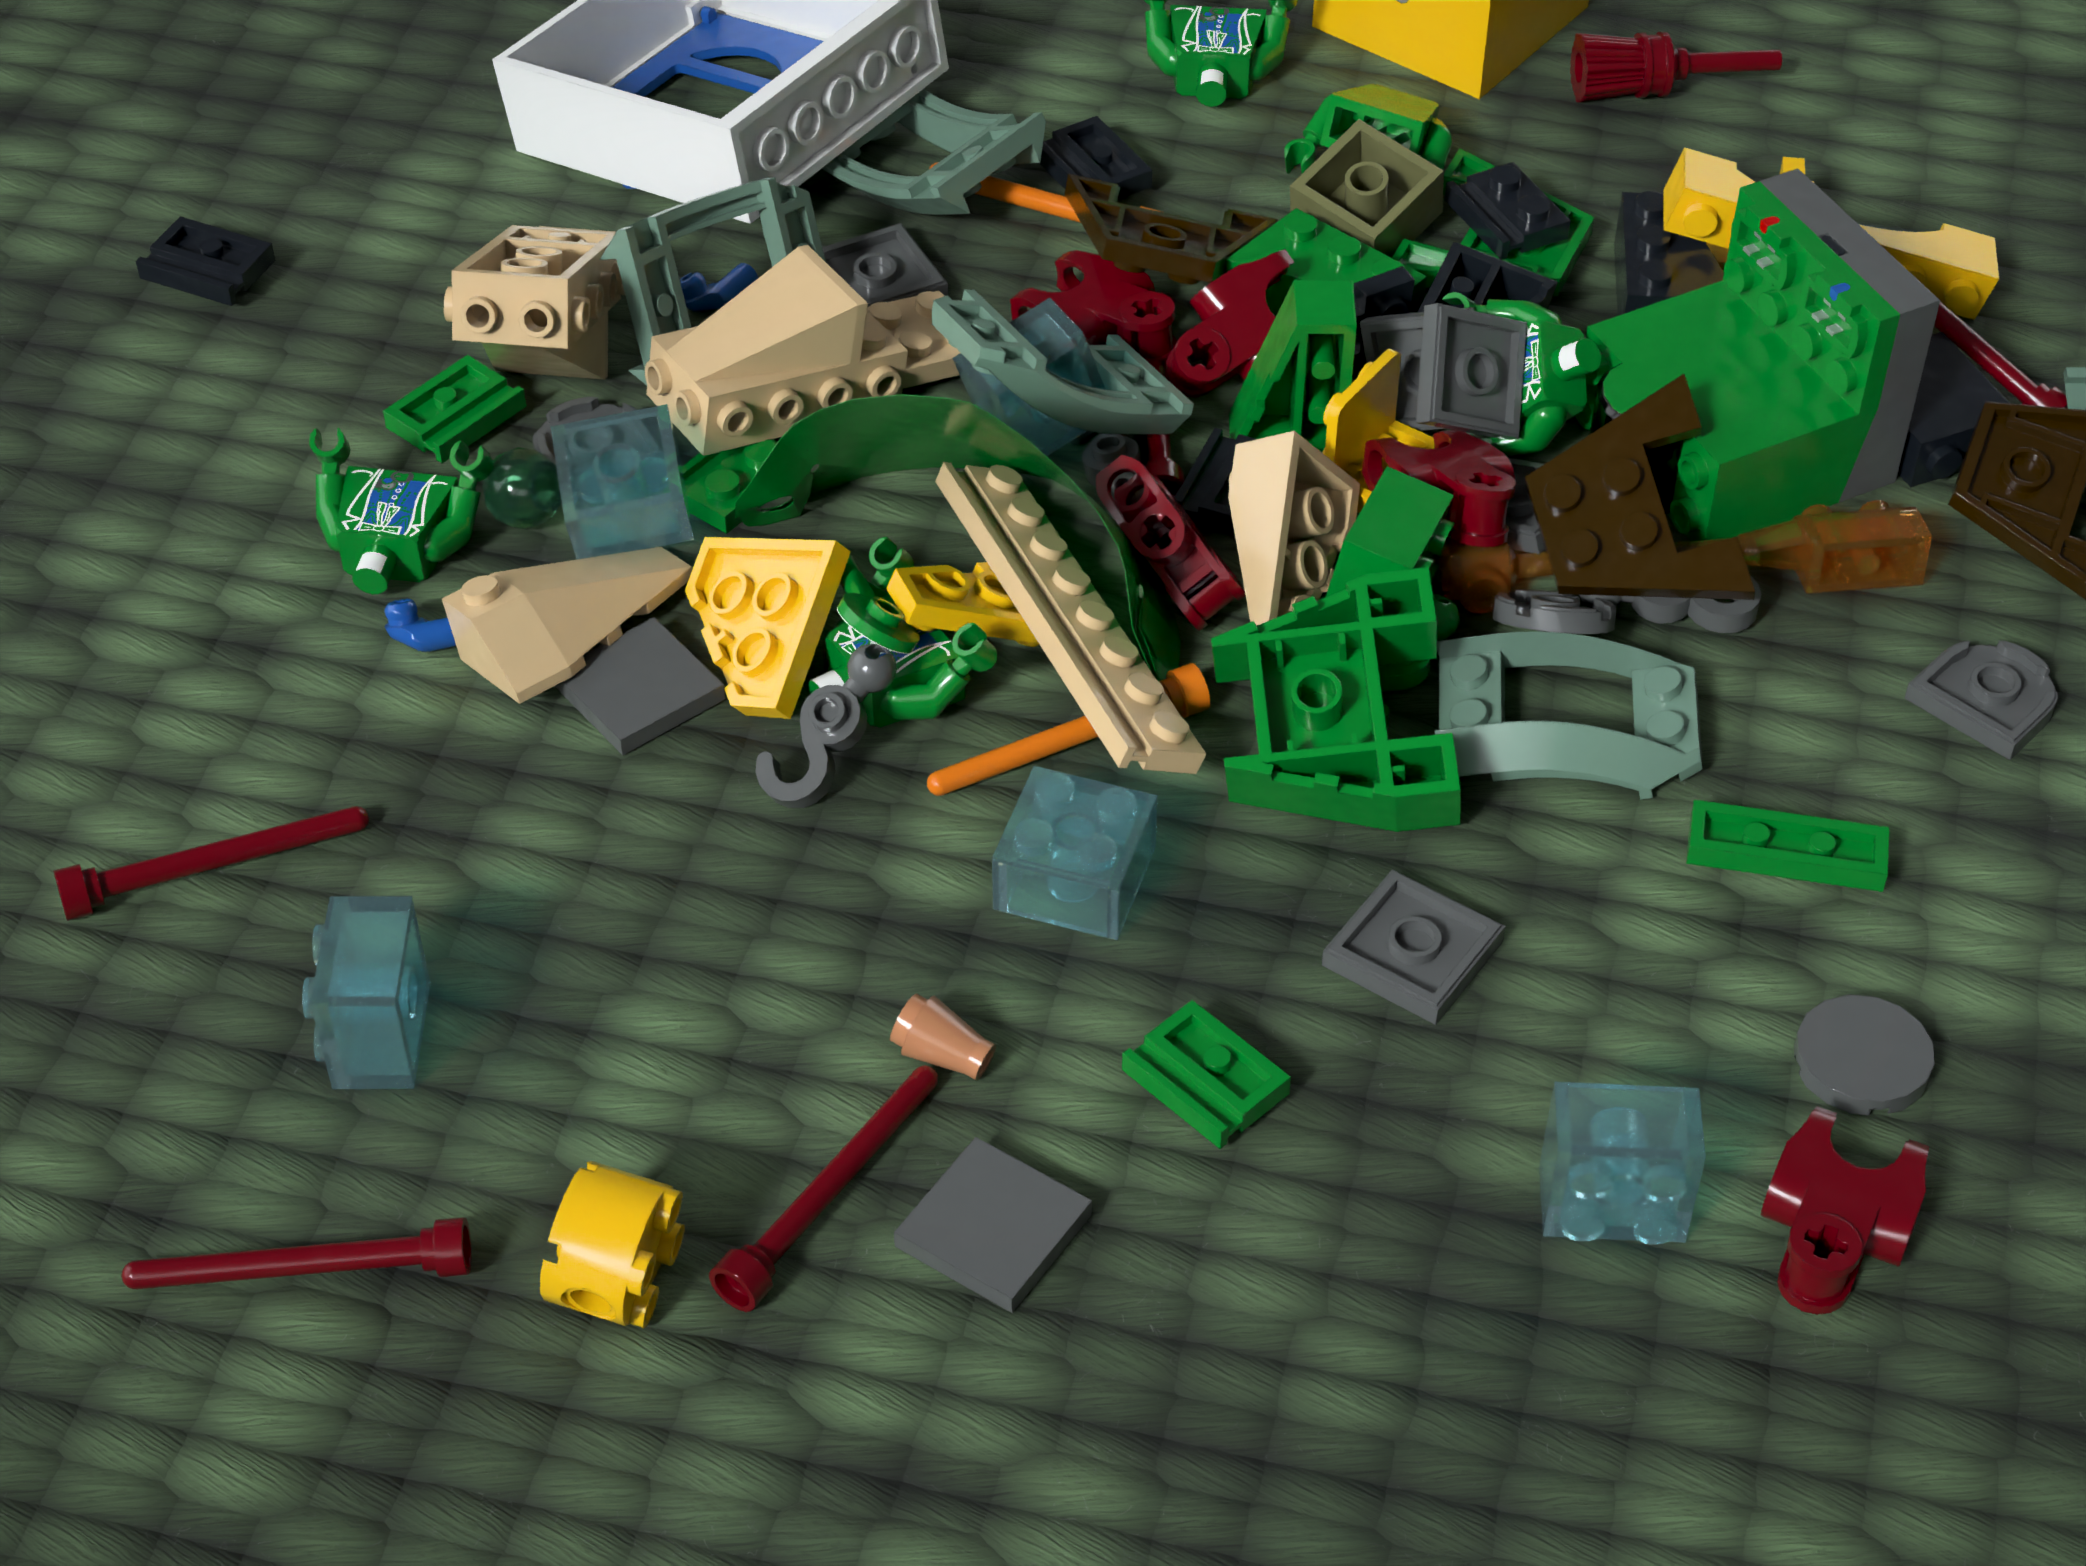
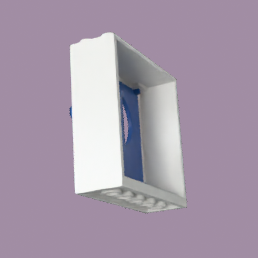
M577 0L492 59L516 151L620 183L628 189H640L682 203L767 177H775L776 182L785 186L795 185L799 187L949 69L938 0ZM721 56L756 57L775 65L781 74L770 80L703 60ZM677 73L687 74L754 93L721 119L645 97ZM757 210L734 217L733 219L751 224L760 215Z

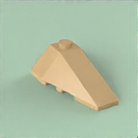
M1296 431L1235 445L1233 466L1229 476L1228 499L1250 622L1254 621L1256 626L1293 611L1292 604L1314 596L1316 601L1320 600L1322 593L1328 590L1334 572V562L1357 516L1360 483Z
M654 547L499 571L490 575L478 576L464 583L460 590L442 598V602L460 659L517 703L521 704L578 673L586 666L583 656L599 642L608 646L612 645L623 636L620 625L632 615L651 613L688 582L692 566L663 547Z

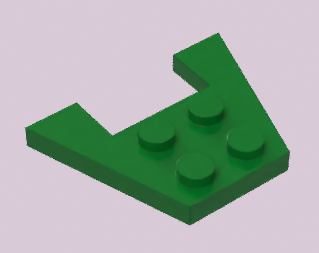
M1459 148L1444 172L1443 195H1445L1447 182L1454 181L1457 185L1464 184L1467 181V176L1495 166ZM1542 191L1571 220L1568 238L1524 253L1514 249L1508 252V258L1502 260L1557 281L1553 296H1558L1592 235L1594 217ZM1469 228L1460 244L1499 259L1482 239ZM1403 239L1392 258L1427 276L1426 288H1430L1449 250Z

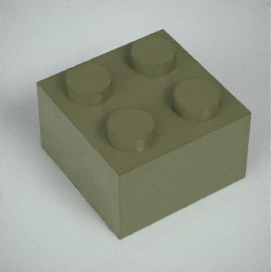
M1358 119L1290 185V209L1293 211L1297 208L1310 214L1316 219L1392 258L1403 239L1414 241L1443 212L1444 171Z

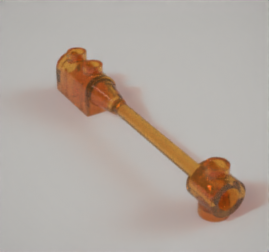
M1873 500L1864 504L1858 511L1833 512L1828 506L1817 504L1808 507L1801 515L1794 516L1792 520L1737 536L1746 565L1796 571L1806 594L1923 585L1932 535L1916 507L1890 508L1889 504L1882 500ZM1452 539L1448 541L1440 556V578L1444 597L1451 601H1461L1463 607L1473 613L1493 611L1495 595L1498 592H1504L1509 596V592H1511L1518 578L1553 575L1546 552L1540 554H1516L1508 542L1495 547H1476ZM1725 539L1674 542L1677 553Z

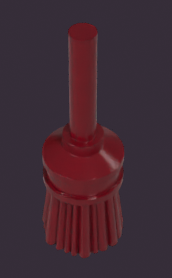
M1645 32L1636 33L1633 38L1576 33L1570 61L1571 84L1576 103L1633 93L1636 98H1645L1647 95L1667 97L1675 80H1685L1688 74L1780 70L1782 66V53L1780 49L1688 53L1685 47L1675 48L1668 32H1657L1656 35H1647Z

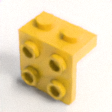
M1390 348L1382 353L1374 362L1369 361L1366 363L1357 379L1343 393L1337 392L1328 402L1323 415V422L1327 425L1326 444L1322 453L1360 483L1358 513L1361 512L1372 493L1367 487L1362 474L1365 444L1367 441L1392 437L1408 446L1434 449V438L1395 420L1401 353ZM1382 458V467L1384 472L1388 464L1385 462L1384 458Z

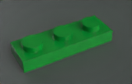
M1694 799L1690 816L1686 864L1883 892L1888 876L1890 827Z

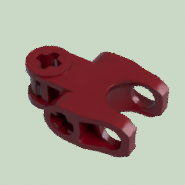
M1286 249L1272 253L1259 260L1234 267L1205 286L1190 300L1191 305L1202 319V322L1187 330L1178 339L1175 348L1169 353L1165 362L1166 379L1186 397L1206 395L1238 373L1245 381L1276 317L1267 305L1266 290L1280 281L1281 277L1288 273V268L1295 263ZM1202 358L1206 363V367L1202 364H1197L1193 367L1188 362V359L1197 361Z
M1074 250L1064 253L1055 261L1057 268L1056 285L1062 292H1046L1035 288H1027L1019 291L1010 299L1012 324L1048 333L1078 334L1089 345H1106L1108 334L1119 335L1147 362H1149L1148 359L1158 358V361L1163 362L1165 366L1169 353L1175 348L1177 340L1172 335V322L1175 319V303L1164 293L1155 292L1154 284L1145 272L1134 273L1121 270L1114 266L1113 261L1104 260L1097 254ZM1073 267L1084 273L1082 282L1076 278ZM1028 307L1049 320V326L1038 324L1029 314Z
M1456 430L1440 431L1433 434L1434 449L1408 446L1392 437L1371 439L1366 442L1362 474L1367 487L1371 491H1373L1383 474L1382 458H1384L1388 467L1454 495L1446 519L1455 522L1450 536L1452 539L1476 547H1495L1507 542L1509 526L1505 521L1508 502L1514 496L1516 481L1513 466L1503 452L1486 441L1466 432Z
M1121 455L1096 474L1098 497L1133 546L1147 559L1162 579L1168 594L1198 631L1209 625L1207 620L1235 598L1240 601L1246 596L1241 582L1220 555L1208 545L1205 536L1170 490L1158 477L1151 474L1140 461ZM1124 472L1136 473L1130 480L1114 490L1113 499L1111 486L1116 477ZM1144 488L1143 495L1138 502L1130 505L1131 498L1135 492Z
M1819 1106L1814 1108L1799 1131L1787 1141L1761 1210V1217L1791 1227L1787 1250L1778 1273L1777 1284L1781 1295L1795 1308L1816 1315L1832 1313L1844 1305L1849 1297L1864 1255L1900 1267L1926 1193L1925 1170L1929 1152L1928 1145L1909 1139V1141L1905 1142L1901 1154L1894 1163L1877 1169L1857 1167L1845 1161L1834 1150L1831 1142V1131L1836 1121L1837 1113Z

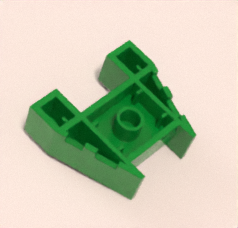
M1429 567L1365 574L1345 582L1346 589L1316 601L1314 596L1292 604L1293 611L1257 626L1254 621H1251L1211 638L1216 683L1251 680L1259 752L1256 755L1224 758L1229 802L1394 832L1460 825L1461 789L1453 733L1388 740L1378 665L1437 658V621Z

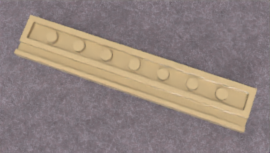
M943 462L935 481L1118 768H1127L1130 761H1138L1143 770L1197 774L1206 756V752L1191 732L1188 723L1181 717L1164 692L1162 684L1156 680L1140 656L1137 647L1131 643L1115 619L1114 613L1098 594L1089 576L1082 570L1068 549L1066 542L1059 536L1045 515L1044 509L1032 496L1024 484L1021 475L1003 465H992L990 468L966 465L963 472H958L951 463Z

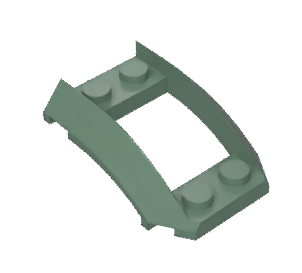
M924 88L822 169L860 192L897 209L925 215L971 214L965 198L978 192L982 187L980 182L986 177L1005 171L1014 164L1040 163L1046 121L1042 112H1035L1021 123H1017L1014 114H989L964 109L936 97ZM896 122L933 145L951 153L921 176L890 174L873 169L854 160L861 154V146L869 141L884 138L896 130L894 123Z
M767 177L690 200L617 230L600 260L616 259L642 357L643 363L628 371L647 385L645 366L650 360L651 337L691 328L670 241L710 225L758 210L772 267L794 249L804 245H809L825 261L808 191L795 185H782L776 182L775 177Z
M964 289L962 300H952L946 295L933 301L932 325L948 340L951 346L955 347L972 364L975 370L994 375L1017 397L1054 420L1085 431L1103 434H1172L1192 415L1194 403L1119 335L1108 334L1106 345H1089L1078 334L1048 333L1020 327L1009 323L975 290Z
M1528 631L1437 641V651L1440 659L1439 730H1434L1435 735L1453 733L1459 777L1491 773L1493 782L1526 778H1568L1598 781L1639 791L1641 800L1653 798L1652 789L1679 774L1680 782L1703 769L1698 689L1694 667L1680 664L1633 646L1577 634ZM1570 666L1596 669L1632 678L1635 735L1570 722H1505V668Z

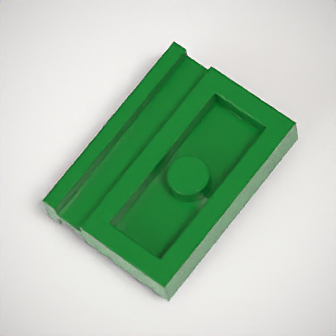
M466 355L383 410L388 430L424 453L428 450L432 451L436 455V460L443 464L450 459V450L456 442L463 441L467 446L471 445L526 407V399L523 388L516 386L513 389L507 385V379L473 357Z
M767 439L762 442L705 456L701 453L697 454L662 481L664 499L672 502L674 499L683 503V510L728 534L742 522L741 519H735V502L749 485L777 441Z
M1193 1000L1189 1001L1145 1035L1144 1043L1134 1051L1128 1048L1122 1053L1123 1072L1219 1149L1227 1144L1228 1137L1239 1129L1243 1132L1290 1094L1291 1076Z

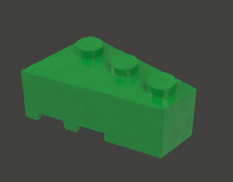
M1297 208L1226 259L1227 273L1238 265L1253 262L1286 249L1295 263L1288 268V273L1282 276L1280 281L1266 290L1267 305L1275 316L1294 280H1353L1354 289V283L1401 266L1415 279L1411 313H1417L1425 299L1427 276Z
M1353 280L1293 281L1229 411V437L1236 440L1239 434L1261 439L1296 431L1320 452H1323L1327 425L1323 422L1326 406L1334 394L1337 392L1343 393L1352 384L1357 328Z

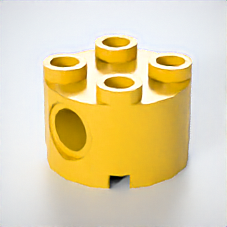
M588 1161L586 1162L587 1169L580 1167L574 1175L554 1219L548 1242L557 1244L558 1262L556 1264L543 1259L540 1274V1294L543 1300L624 1326L632 1324L645 1328L653 1316L659 1295V1287L652 1285V1282L661 1263L668 1266L673 1265L682 1244L685 1226L677 1223L676 1220L681 1208L683 1193L673 1189L671 1185L597 1162Z

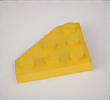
M704 537L685 588V593L691 607L697 610L705 626L701 633L713 663L722 669L728 683L724 690L729 703L744 715L791 719L851 551L836 540Z

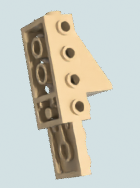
M511 225L451 270L452 287L449 286L445 292L444 317L447 322H452V340L481 342L495 371L606 379L608 377V311L621 299V295H625L616 259L600 260L616 231Z
M804 245L794 249L700 325L652 336L650 360L645 366V378L647 382L646 395L694 447L705 456L762 442L767 439L782 437L793 424L822 408L858 398L901 395L904 388L977 370L932 325L933 301L945 296L940 291H926L919 293L917 296L891 302H877L868 306V303L809 245Z

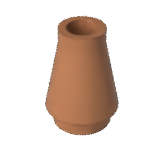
M917 993L914 994L900 1012L890 1035V1041L902 1047L901 1055L965 1074L976 1081L986 1071L996 1050V1044L983 1038L935 995L926 999Z

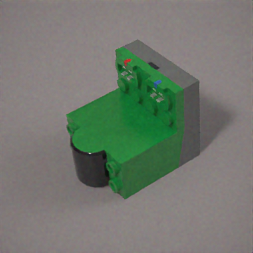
M1797 168L1740 187L1722 281L1587 326L1586 338L1593 340L1598 346L1601 354V363L1597 370L1586 374L1587 403L1584 410L1575 416L1579 424L1583 428L1588 429L1590 434H1592L1682 374H1685L1702 426L1701 435L1645 451L1665 514L1670 517L1676 529L1680 533L1685 534L1696 547L1736 536L1739 540L1896 482L1940 300Z

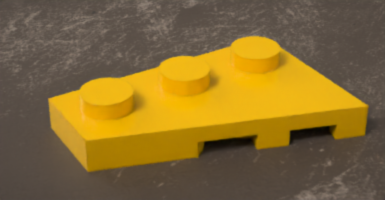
M987 562L976 563L972 573H962L949 565L895 568L886 589L897 608L904 614L903 619L907 624L916 629L933 631L936 628L957 632L965 624L975 623L987 634V637L1015 640L1029 647L1039 645Z

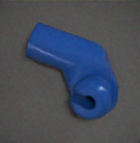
M746 263L738 264L720 281L708 285L700 272L689 273L680 278L686 307L692 311L720 309L757 280L758 275L754 268Z
M411 599L395 600L388 603L385 607L384 612L388 623L384 627L392 639L421 652H430L456 646L448 618L429 621L418 617L416 603Z

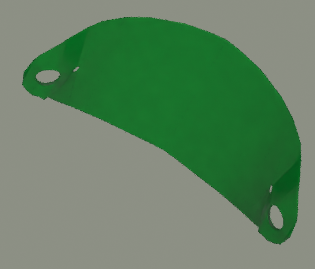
M901 394L852 399L822 408L789 428L776 443L749 485L735 502V519H741L743 524L750 527L773 524L800 517L810 493L838 486L862 477L893 471L941 468L943 462L951 463L954 468L965 469L966 465L990 468L992 465H1003L1015 470L1019 474L1052 479L1072 490L1094 507L1116 544L1125 570L1132 630L1138 642L1135 629H1137L1139 638L1149 653L1151 660L1144 653L1138 642L1145 661L1156 680L1166 679L1168 671L1179 667L1181 639L1173 612L1171 596L1166 591L1163 585L1164 582L1147 559L1133 546L1116 521L1035 445L992 414L970 402L944 397ZM816 464H820L815 471L811 472V469ZM791 496L792 498L789 501L794 499L792 504L781 510L765 511L778 508L789 501L770 508H758L778 498ZM1139 585L1143 589V596L1141 598L1139 595Z

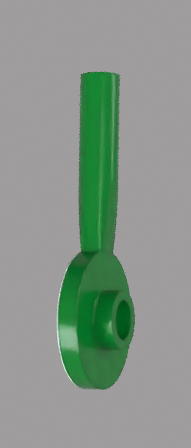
M849 555L840 581V585L846 594H844L837 606L839 615L850 627L870 641L894 652L912 653L920 640L918 632L914 627L906 623L903 619L904 614L899 608L875 596L852 556Z

